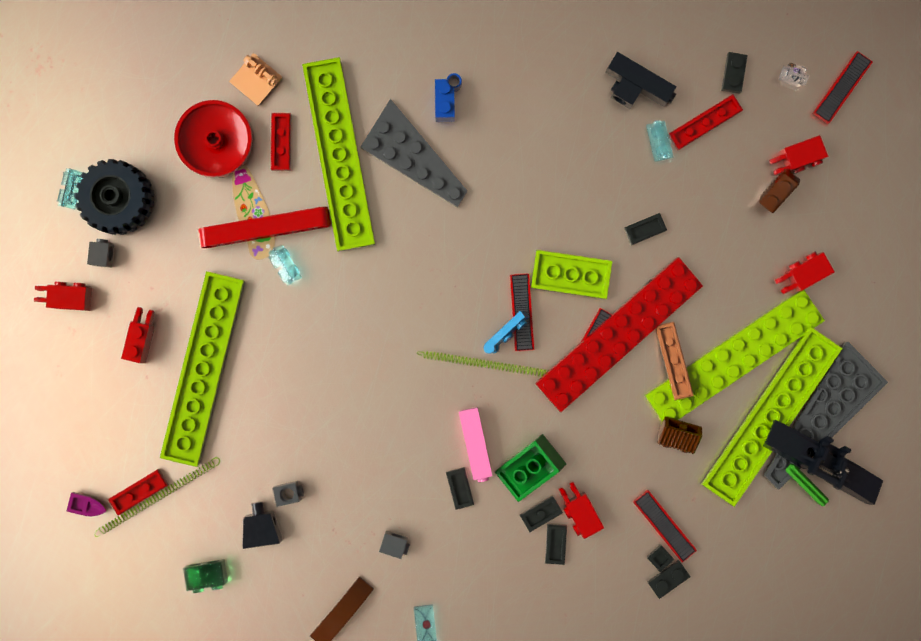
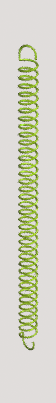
M427 351V352H426V355H427V359H429V357H428V351ZM430 351L431 360L433 359V356H434V360H436L437 355H438V361L440 360V358H441V360H442V353H441V355H440V358H439V353H437L436 358H435V352L433 353V356H432V352ZM417 352V354H418V352ZM421 352V353H424V352ZM424 353V359H425V357H426L425 353ZM445 353V354H444V357H445V362H446L447 359H446V353ZM418 354V355H421V354ZM429 354V357H430V354ZM448 354V356H449V362L451 361V358H452V363H454V360H455V357H456V364L458 363V360H459V364H461L462 359H463V365L465 364V361H466V364L468 365L469 360H470V366H471L472 363H473V360H474V366L476 365V362H477V367H479V364H480V361H481V368H482V366H483V363H484V368H486V365H487V362H488V369L490 368V365H491V368L493 369L494 364H495V370H496V369H497V366H498V363H499V362H498V363H497V366H496V362H494L493 367H492V361L490 362V365H489V361L487 360L486 365H485V360H483V363H482V360L480 359L479 364H478V358L476 359V362H475V359L473 358L472 363H471V358H469L468 363H467V357L465 358V361H464V357H462L461 362H460V356L458 357V360H457V356L455 355L454 360H453V354L451 355V358H450V355ZM421 355V356H422V355ZM447 356V359H448V356ZM443 357V360H444V357ZM442 360V361H443V360ZM502 362L501 365H502V371H503L504 368H503V362ZM505 363V365H506V372H507V370H508V367H509V372H511V369H512V366H513V373H514L515 368H517V365H516L515 368H514V365L512 364L511 369H510V364H508V367H507V364ZM499 364V370H500V368H501V365H500V364ZM504 365V367H505V365ZM519 366V367H520V374L522 373V370H523V367H524V366L522 367V370H521V366ZM518 367V370H519V367ZM524 367V374H525V372H526L525 367ZM526 367V369H527V375H528V374H529V371H528V367ZM530 367V368H531V367ZM529 368V371H530V368ZM531 368V375H532V373H533L532 368ZM533 368L534 376H536L535 368ZM537 368V370H538V377H539L540 372L542 371V369H540V372H539V369ZM516 369V372L518 373V370ZM544 369L545 374H546V370ZM536 370V372H537V370ZM548 370V371H549V370ZM543 371V374H544V371ZM547 371V372H548V371ZM543 374L541 376H543Z
M201 471V474L198 473V476L195 475V478L192 477V480H190L188 475H186L189 482L186 481L185 477L183 478L187 484L190 483V481H193V479H196V477H199V475H202L203 472ZM173 488V491L170 490V493L167 492V495L164 494V497L161 496V499L158 498V501L174 492L175 489ZM144 501L143 504L145 505V508H143L142 504L139 503L142 507V510L139 509V512L136 511V514L133 513V516L137 515V513H140V511H143V509H146L147 506ZM113 520L111 521L114 524V527H112L111 523L108 522V524L111 526V529L108 528V531L105 530V533L109 532V530H112V528H115L116 525Z

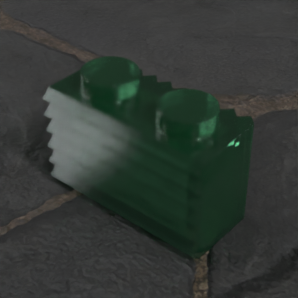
M225 560L190 564L183 567L186 591L192 590V593L203 592L204 588L211 587V590L222 589L223 585L228 582Z

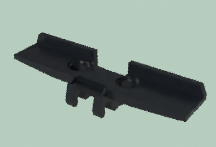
M777 420L773 421L763 447L803 469H808L807 472L810 475L822 478L833 485L835 489H840L865 504L875 505L883 480L845 458V455L851 452L850 448L847 446H843L840 449L830 444L833 443L834 439L829 436L822 438L818 443ZM808 448H811L813 450V458L808 457ZM818 467H821V468L827 470L828 472L832 473L833 475H830L829 473L823 471L822 469H820V468H818Z

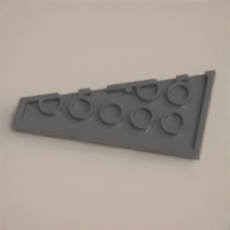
M390 99L362 143L361 149L458 208L467 193L466 188Z

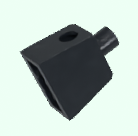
M263 502L251 503L252 514L246 515L243 518V549L280 544L282 536L274 512H264Z

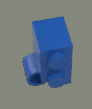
M456 73L450 74L447 80L435 79L436 122H455L454 92L460 90L462 85V79ZM451 79H457L459 81V84L457 86H451L449 84V81Z

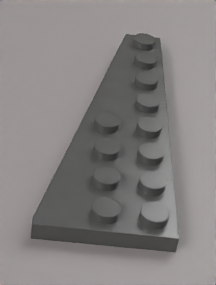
M849 342L843 344L841 347L843 349L822 378L793 426L794 430L818 443L826 436L832 438L888 383ZM808 448L807 455L810 458L814 456V452L811 448ZM776 454L764 476L779 490L792 478L786 472V468L789 464L794 463Z

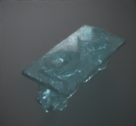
M657 120L652 124H647L646 128L654 161L673 158L665 120Z
M66 168L61 182L65 189H60L57 206L75 210V204L78 200L74 199V193H78L79 189L76 188L77 182L81 183L83 178L80 176L83 172Z
M283 245L272 248L273 250L268 252V258L275 269L280 266L282 267L278 274L283 283L289 286L295 280L302 278L299 268L293 263L288 250Z

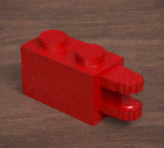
M819 135L779 151L781 156L769 161L770 164H776L779 161L784 163L785 167H780L773 171L774 175L780 174L784 169L794 171L795 174L806 170L805 166L811 164L812 167L822 164L823 159L827 158L828 154Z
M815 251L805 257L806 261L802 263L797 261L789 265L790 269L785 272L786 274L775 279L777 284L784 282L787 278L791 282V285L785 286L780 290L782 294L792 289H795L796 292L802 291L833 274L835 271L824 252L817 254Z
M55 281L54 285L35 286L37 291H47V297H34V302L46 303V308L90 311L92 288L85 287L86 284L74 283L73 286H66L67 282Z
M571 482L570 488L574 492L575 497L570 500L565 489H559L566 506L563 510L568 519L572 518L575 522V525L572 527L577 536L582 535L583 539H586L604 529V526L586 493L582 492L580 494L574 482Z

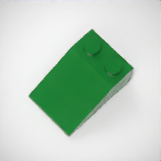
M542 434L497 469L495 474L519 502L559 473L566 465V462Z

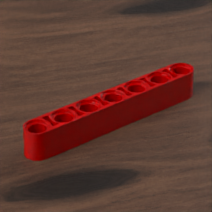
M317 207L198 229L200 245L203 249L327 228L331 226L328 207Z

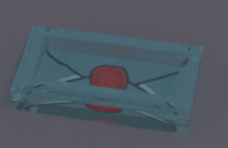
M433 604L414 606L417 641H437Z

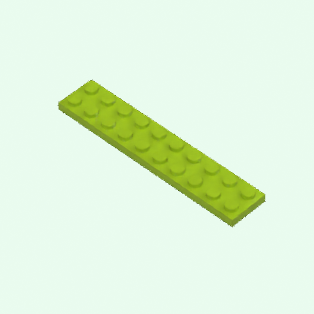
M337 57L302 64L337 251L375 245L341 59Z
M206 271L160 454L161 459L199 467L244 280Z
M805 290L798 291L686 367L694 394L693 397L674 401L669 379L644 396L662 422L665 416L679 420L802 337L809 327L815 328L825 320Z
M809 327L701 484L735 507L772 453L771 450L763 447L773 421L777 420L787 426L791 425L843 348L814 328Z

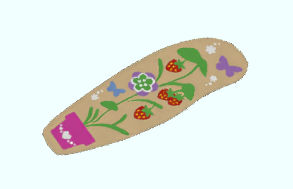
M242 165L237 171L232 173L233 199L239 221L270 216L268 207L254 177L247 166ZM275 237L247 241L250 255L256 260L269 257L274 250Z

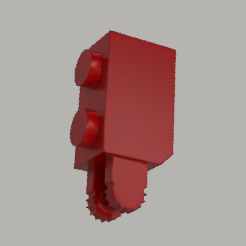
M137 307L134 319L129 324L121 359L136 363H146L154 333L152 323L155 312L153 310L148 311L145 324L140 323L143 308Z

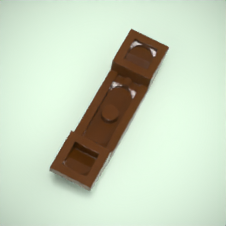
M359 576L325 619L311 633L310 637L315 641H332L374 588Z

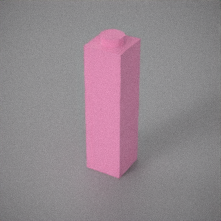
M478 408L459 411L473 480H478V482L488 481L489 477L492 476Z

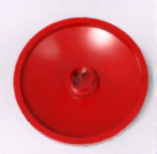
M207 100L191 106L183 113L175 128L174 143L179 158L190 170L201 176L217 178L232 174L246 162L252 149L253 137L247 119L236 107L223 101Z

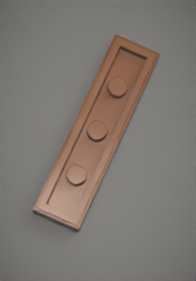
M675 323L659 325L656 328V333L674 401L693 397L694 394Z

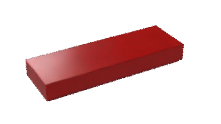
M291 113L271 114V171H291Z
M157 469L108 500L116 514L120 515L169 484L160 469Z

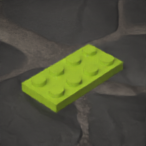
M536 250L531 288L607 299L612 261Z

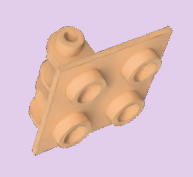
M253 53L251 56L247 55L243 61L245 63L229 82L259 106L283 77Z

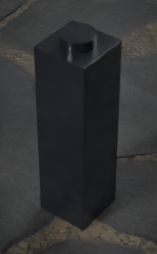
M619 52L615 54L605 72L619 81L623 77L642 88L641 94L663 107L667 102L671 104L676 96L674 90L677 86Z

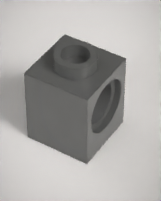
M96 239V242L89 241L87 265L112 268L114 245L109 244L108 240Z
M298 481L277 485L272 488L276 507L300 502L302 500L301 497L304 496L302 485H299ZM289 488L294 492L293 498L285 496V489Z
M386 531L379 552L401 559L403 554L407 555L410 546L407 543L408 538Z

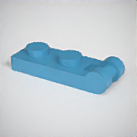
M519 311L485 343L484 351L488 354L497 353L500 349L499 345L503 341L504 343L508 342L514 336L512 333L516 329L520 330L527 324L528 314L525 311Z

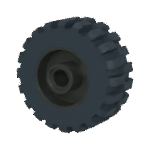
M108 159V162L101 160L97 162L98 166H89V172L87 174L83 172L80 176L83 178L81 183L77 182L76 188L79 189L78 193H74V199L79 201L75 205L77 210L82 212L80 213L81 218L87 221V224L91 227L112 235L127 234V231H136V226L138 225L143 226L146 223L144 218L146 216L150 217L152 213L149 212V208L154 207V201L151 200V197H154V190L150 189L152 184L146 178V175L133 165L122 160Z

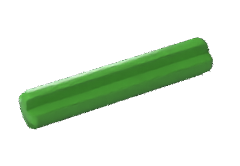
M789 464L786 472L819 505L825 506L829 499L796 465Z

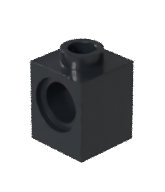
M623 77L620 82L616 80L611 88L613 94L610 98L630 109L641 93L642 88Z

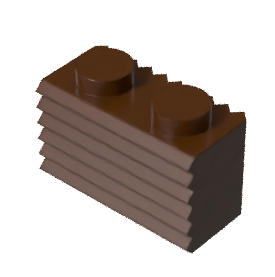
M784 169L776 177V180L771 183V186L761 194L759 203L771 213H774L799 186L800 179L788 169Z
M665 416L658 431L657 443L666 448L670 447L684 453L695 454L702 438V427Z

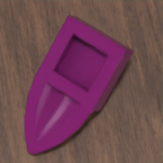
M71 492L66 512L92 517L105 513L106 509L100 502L93 499L92 496Z

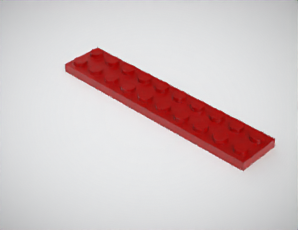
M679 257L675 258L535 384L557 410L562 412L701 289L703 285Z

